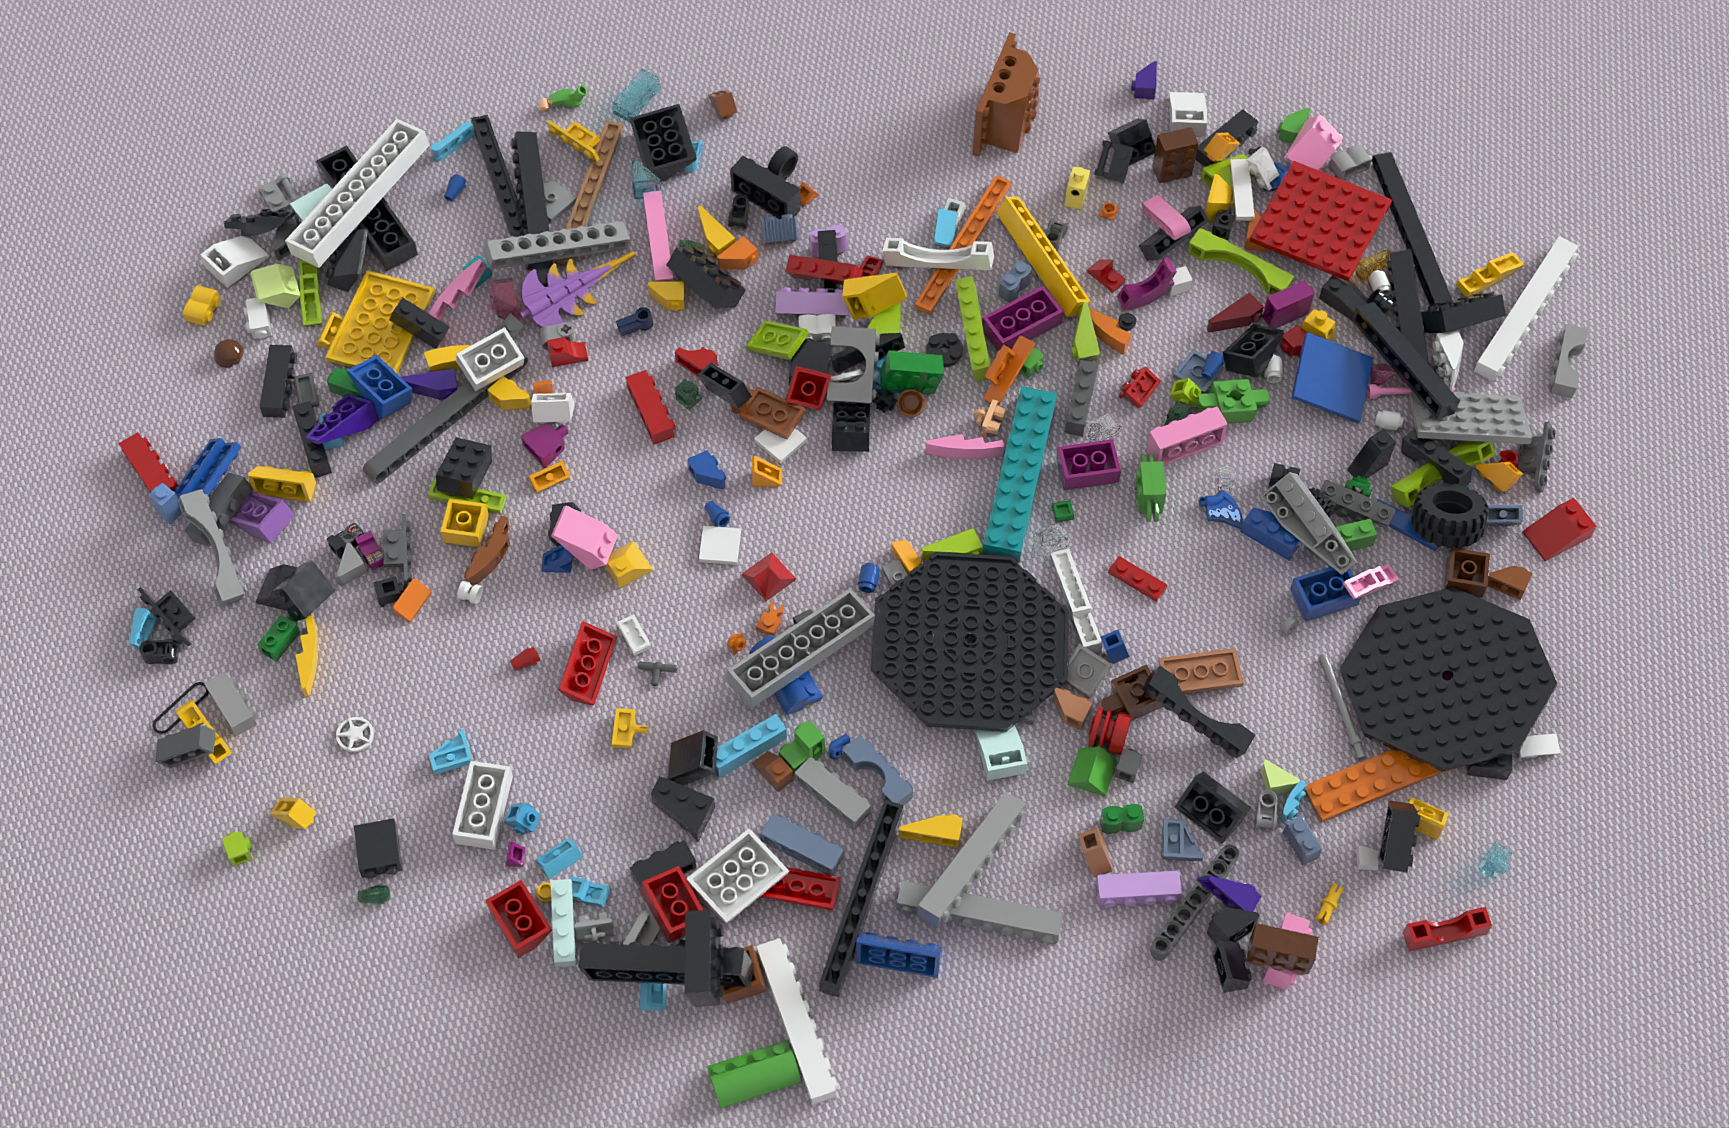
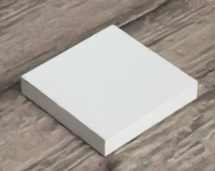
M796 428L787 440L763 430L754 438V442L777 462L782 464L807 442V438Z
M703 526L699 562L737 565L741 529Z

